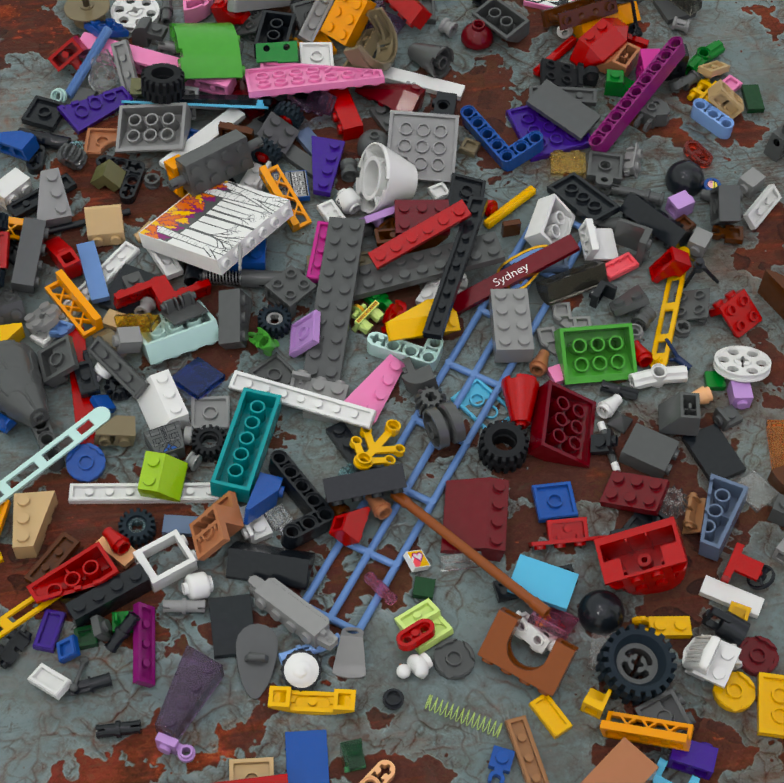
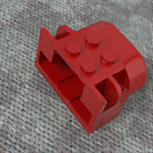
M674 516L594 539L604 583L611 589H622L633 595L654 594L675 588L685 577L688 565L687 554Z

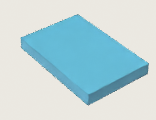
M475 379L459 408L475 422L477 417L465 406L470 404L473 407L483 406L485 399L489 398L493 390L481 380ZM459 392L450 398L452 402H454ZM498 396L496 400L507 409L505 401ZM494 405L492 408L496 411V415H487V419H495L498 416V409ZM509 416L504 420H507V422L510 421ZM482 423L481 428H487V426Z
M520 554L511 579L533 596L538 597L549 607L566 612L579 574Z

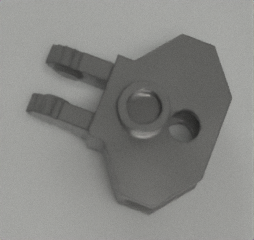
M652 96L639 111L634 127L638 128L641 124H644L642 130L648 132L650 128L666 126L670 121L668 115L671 113L667 102Z

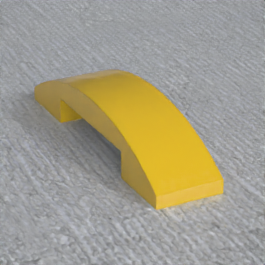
M270 686L268 708L308 715L355 712L356 690L334 689V692H300L299 690H292L289 686Z

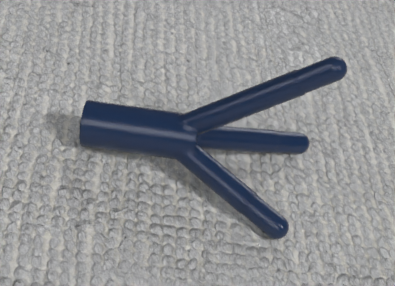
M666 338L665 341L675 358L669 357L668 361L676 362L680 366L685 365L687 371H689L692 365L678 355L669 339Z

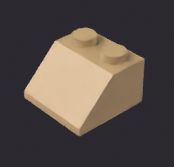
M121 204L84 207L88 242L94 240L96 247L119 245L126 241Z

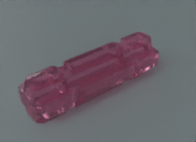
M368 572L364 576V581L368 585H372L371 588L382 599L385 598L384 601L388 605H393L397 601V595L393 591L390 592V588L379 578L377 579L373 572Z

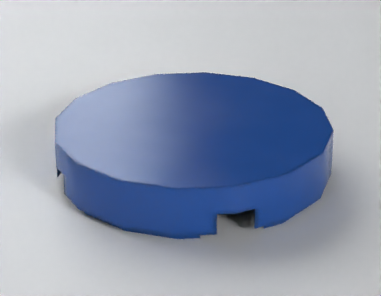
M91 443L79 444L68 453L66 468L74 480L89 483L102 476L106 468V459L103 451L98 446Z

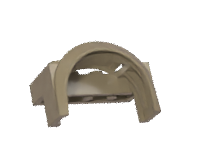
M383 7L368 10L366 13L374 28L364 30L355 47H346L343 52L347 60L343 67L382 69V71H386L393 65L398 49L397 33ZM377 49L376 56H375V59H374V58H373L374 52H375V50Z

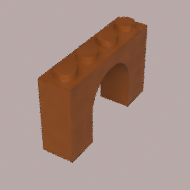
M505 607L499 609L477 655L481 656L482 661L485 663L499 666L503 673L515 675L521 683L538 688L539 693L553 697L557 693L579 647L559 638L556 640L543 665L537 667L523 665L515 658L511 647L513 635L522 616Z

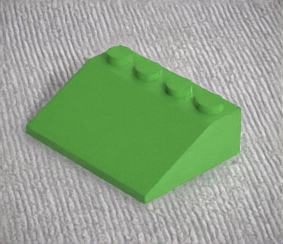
M632 323L559 328L554 331L555 349L563 374L564 385L602 382L603 380H629V374L638 372Z

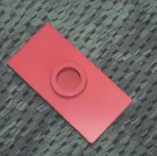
M627 252L601 265L599 271L611 282L637 269L639 263Z

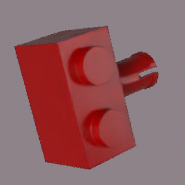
M76 35L70 38L47 59L58 72L68 65H72L77 71L82 64L79 56L88 48Z

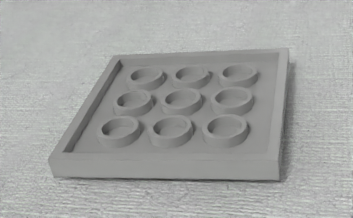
M390 110L387 147L415 165L418 173V182H444V184H450L452 172L455 173L459 115Z

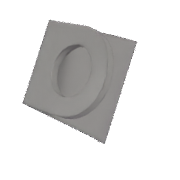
M356 627L342 629L332 670L333 675L346 679H359L366 676L364 631ZM348 631H356L358 633L351 634L348 633Z

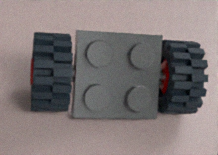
M286 101L279 102L273 112H270L254 137L260 136L264 144L263 147L251 152L252 160L255 163L265 165L267 161H271L272 166H274L281 157L285 156L300 132L298 129L305 118L303 111H300L301 108L295 107L296 104L291 105L289 101L288 103Z

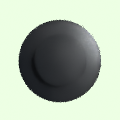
M392 688L383 694V704L390 710H397L404 703V695L398 689Z

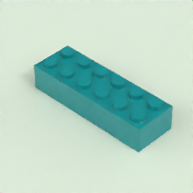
M246 387L243 388L210 481L212 496L222 497L228 491H233L236 493L237 501L248 503L261 472L282 409V395Z

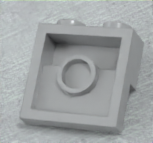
M318 376L316 379L311 378L308 391L344 401L349 394V385L342 380L331 382L327 381L325 377ZM303 411V418L334 424L341 422Z

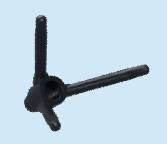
M630 0L634 22L629 25L628 32L632 36L641 37L643 32L637 22L634 0Z
M690 256V261L694 262L693 270L684 282L683 288H686L694 274L703 271L713 281L719 283V280L705 266L702 257L695 259Z

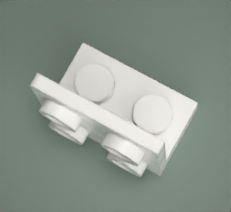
M586 218L578 229L585 261H611L619 257L613 230L611 228H596L593 224V219Z

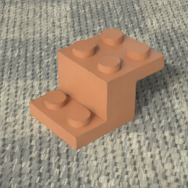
M228 491L189 524L198 560L205 561L244 527L235 492Z

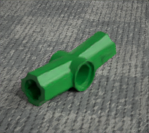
M718 40L706 47H699L696 54L688 61L685 74L688 75V72L691 70L697 72L698 66L709 63L724 53L723 43Z

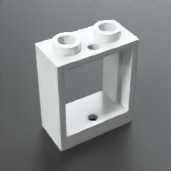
M177 529L133 552L136 565L140 563L149 576L154 593L198 570L197 561L199 560L197 559L196 552L194 550L190 551L184 534L180 535ZM177 543L187 560L157 576L147 558Z

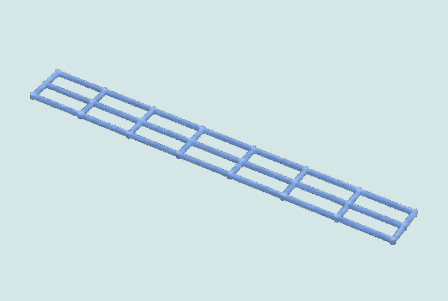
M574 221L572 227L578 230L582 223ZM528 226L512 253L508 256V259L521 252L527 242L524 238ZM581 241L578 242L580 251L572 254L568 260V272H561L560 275L552 272L539 274L555 281V284L531 324L533 336L582 251ZM489 299L477 307L475 314L436 376V381L439 387L449 369L468 376L453 402L457 409H459L475 379L481 380L494 389L468 432L466 439L458 443L461 446L431 498L411 489L435 449L431 441L406 481L407 487L403 488L404 494L426 504L424 510L428 514H431L432 510L436 507V503L445 490L446 481L450 480L502 391V379L511 375L518 363H508L499 381L480 374L481 369L493 351L492 338L473 370L454 362L481 316L490 318V312L486 309L489 305ZM416 410L411 416L409 423L396 444L404 446L416 425L425 428L423 419L420 418L422 415L419 414V410ZM365 496L356 509L367 507L368 502L365 500ZM394 502L391 507V514L383 520L368 547L358 543L346 546L363 554L329 613L315 607L329 618V624H333L341 629L346 627L365 629L397 571H399L404 561L403 555L411 549L425 523L418 519L395 560L375 552L401 507L398 503ZM338 540L302 597L308 603L343 547V544ZM371 558L390 567L359 623L357 626H354L336 616ZM348 631L351 634L358 633L356 631Z

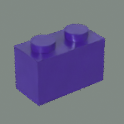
M691 740L689 752L670 748L666 767L709 780L714 772L719 748H715L707 742L699 743Z

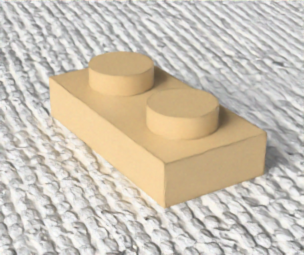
M715 60L698 66L697 72L705 78H712L729 72L730 65Z

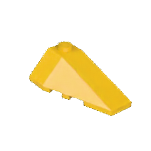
M427 299L387 321L385 326L388 340L397 341L423 338L422 332L434 299ZM453 308L444 335L461 330L457 311Z

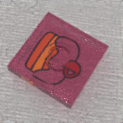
M550 607L551 612L546 618H542L535 611L531 613L527 622L564 640L569 637L579 622V618Z

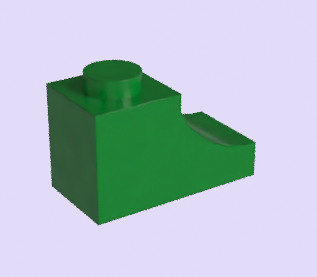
M607 69L604 81V95L623 97L635 81L628 79L622 70Z

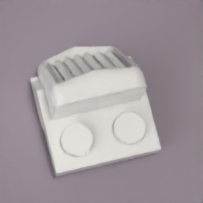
M702 634L701 636H695L684 648L682 666L686 668L685 673L725 689L742 649L721 640L717 636Z

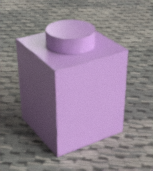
M683 190L668 197L665 210L674 220L683 214L687 216L693 212L694 198L686 190Z
M730 380L727 387L730 405L732 404L735 409L741 410L750 408L754 398L750 382Z

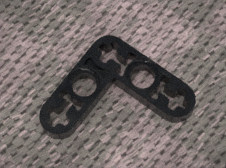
M109 155L97 157L96 166L109 159L117 165H125L122 169L126 171L119 191V196L123 204L129 205L134 203L146 174L145 164L141 161ZM132 180L137 181L134 185L128 184Z

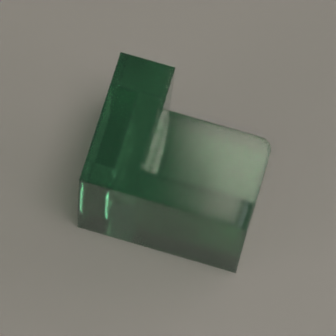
M362 739L341 742L340 755L344 772L365 769L366 762L362 750Z

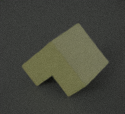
M109 159L96 167L90 183L97 189L106 186L114 192L120 189L126 171Z

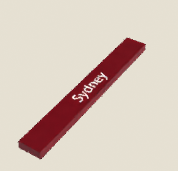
M569 234L458 293L453 309L457 311V315H460L488 300L490 289H508L580 251V247L572 235Z

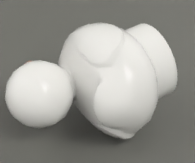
M425 652L420 655L412 654L408 657L407 664H399L396 674L401 679H405L412 672L418 678L424 679L428 675L429 669L433 667V662Z

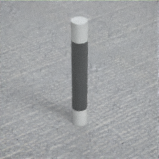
M598 422L597 426L600 434L607 433L605 422ZM607 454L612 470L621 472L616 454Z

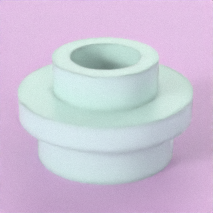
M56 88L51 92L50 97L52 100L65 103L67 93L62 88Z

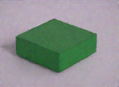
M716 371L704 372L705 387L708 386L711 391H725L726 383L723 376L719 375Z

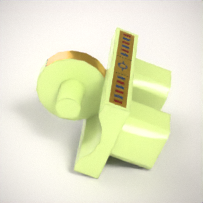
M375 300L366 310L367 306L364 303L362 305H353L351 317L356 320L351 330L355 333L360 330L367 335L374 326L368 320L371 318L376 323L382 320L384 313L378 308V301Z

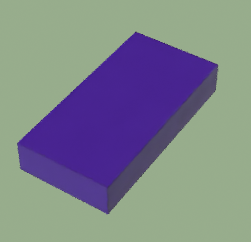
M45 609L32 645L33 649L54 653L56 643L59 640L67 617L66 612Z

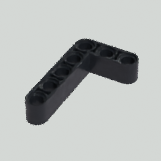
M282 450L273 451L270 456L268 470L272 475L283 478L282 486H285V492L304 514V516L286 524L283 528L281 544L284 548L292 550L328 532L335 515L333 509L289 455Z

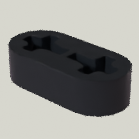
M40 144L37 152L26 162L27 170L32 175H38L44 169L47 153L45 147Z

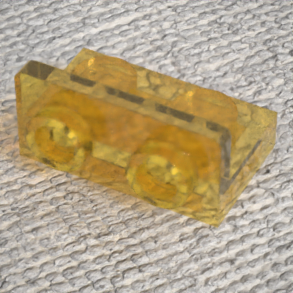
M554 150L550 153V174H570L575 172L576 174L585 175V152L580 150H572L570 152Z
M119 314L114 316L117 327L139 326L141 332H153L161 322L159 314Z

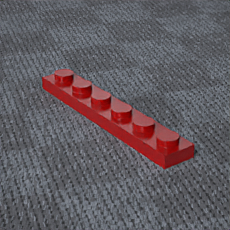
M460 200L368 252V256L378 270L470 218L472 214L464 201Z

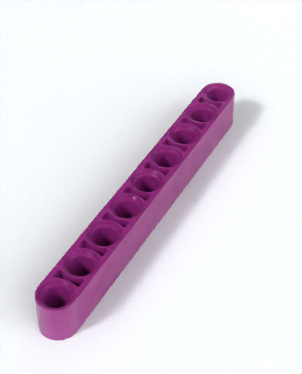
M675 36L668 40L590 136L588 142L592 151L607 152L685 56L686 50L681 37Z

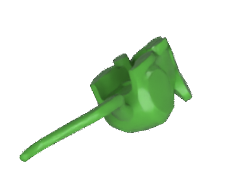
M257 327V333L248 332V335L251 336L249 341L257 348L263 350V353L267 356H272L273 350L280 346L279 342L276 339H272L261 327Z

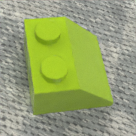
M146 451L137 487L140 496L180 502L188 463L165 453Z

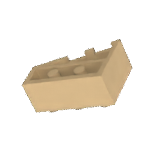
M55 490L14 494L12 548L16 559L38 557L46 536L45 532L51 523L54 509L58 505Z

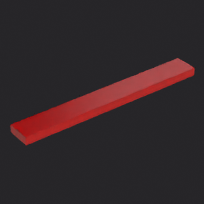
M75 328L68 335L73 338L78 362L85 361L82 353L83 350H87L86 338L84 339ZM73 371L70 373L75 423H77L94 410V407L89 401L91 396L81 397ZM87 421L77 431L82 435L94 425ZM95 432L80 444H94Z

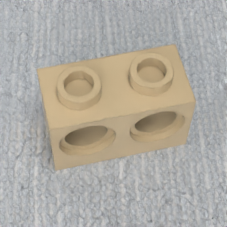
M721 79L708 89V100L730 118L734 119L744 111L743 99Z

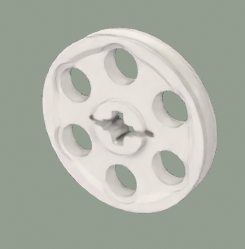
M116 0L110 11L111 18L115 19V22L122 24L129 33L133 32L139 19L149 17L147 16L148 14H155V16H152V22L158 23L160 19V8L156 0ZM134 1V3L128 4L127 2ZM150 3L149 6H144L143 4ZM122 20L128 21L127 23H120Z
M748 346L724 347L715 353L713 367L719 375L737 382H757L769 376L772 365L771 359L767 354Z

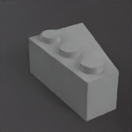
M59 168L42 170L40 172L37 219L45 220L46 228L72 222V213Z

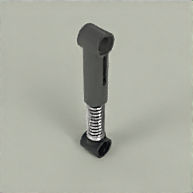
M187 264L184 284L190 286L197 281L209 279L210 283L213 282L214 284L219 282L222 284L223 282V284L230 283L231 285L233 283L234 285L236 283L237 285L240 284L241 287L265 288V284L282 271L242 269L241 272L237 273V271L230 272L229 270V272L226 271L221 276ZM296 268V269H297L298 271H300L303 275H305L304 272H303L301 269Z

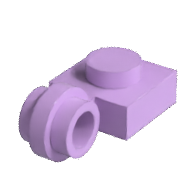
M158 732L155 743L160 752L166 755L172 753L177 756L178 754L179 760L183 763H189L194 760L196 752L193 746L183 745L179 743L178 739ZM185 752H190L189 755H183Z

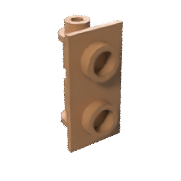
M691 492L687 496L682 534L702 532L707 498H699L695 492Z

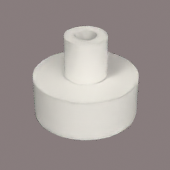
M99 362L96 363L94 371L96 372L97 381L100 382L102 378L109 379L112 375Z

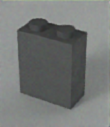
M636 423L621 451L618 462L651 477L663 479L664 475H669L673 467L670 464L671 461H676L680 450L677 449L679 441Z

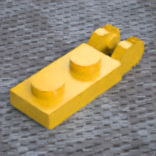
M636 616L632 618V624L648 626V628H645L646 631L652 627L656 629L654 634L659 636L662 633L665 636L664 639H690L692 637L690 616Z

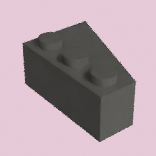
M240 288L219 291L218 344L225 350L246 348L249 339L248 331L252 299Z

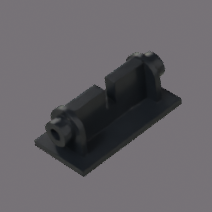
M24 625L9 633L6 637L9 641L5 646L0 645V666L3 669L11 667L20 655L13 649L16 647L22 652L31 641L32 634L27 630L21 631Z

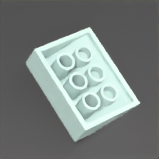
M197 300L198 303L205 307L200 300ZM209 310L201 317L187 320L182 325L174 326L161 314L154 315L146 321L140 320L130 324V327H140L143 338L141 349L150 365L160 364L164 360L177 358L183 353L196 351L200 347L213 345L218 341L217 320Z

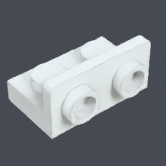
M267 161L265 164L267 169L272 167L271 161ZM253 162L254 167L247 170L239 184L263 191L265 184L259 176V167L263 165Z
M247 505L239 506L243 522ZM264 514L250 524L244 525L241 529L244 540L248 539L249 543L257 544L273 537V531Z

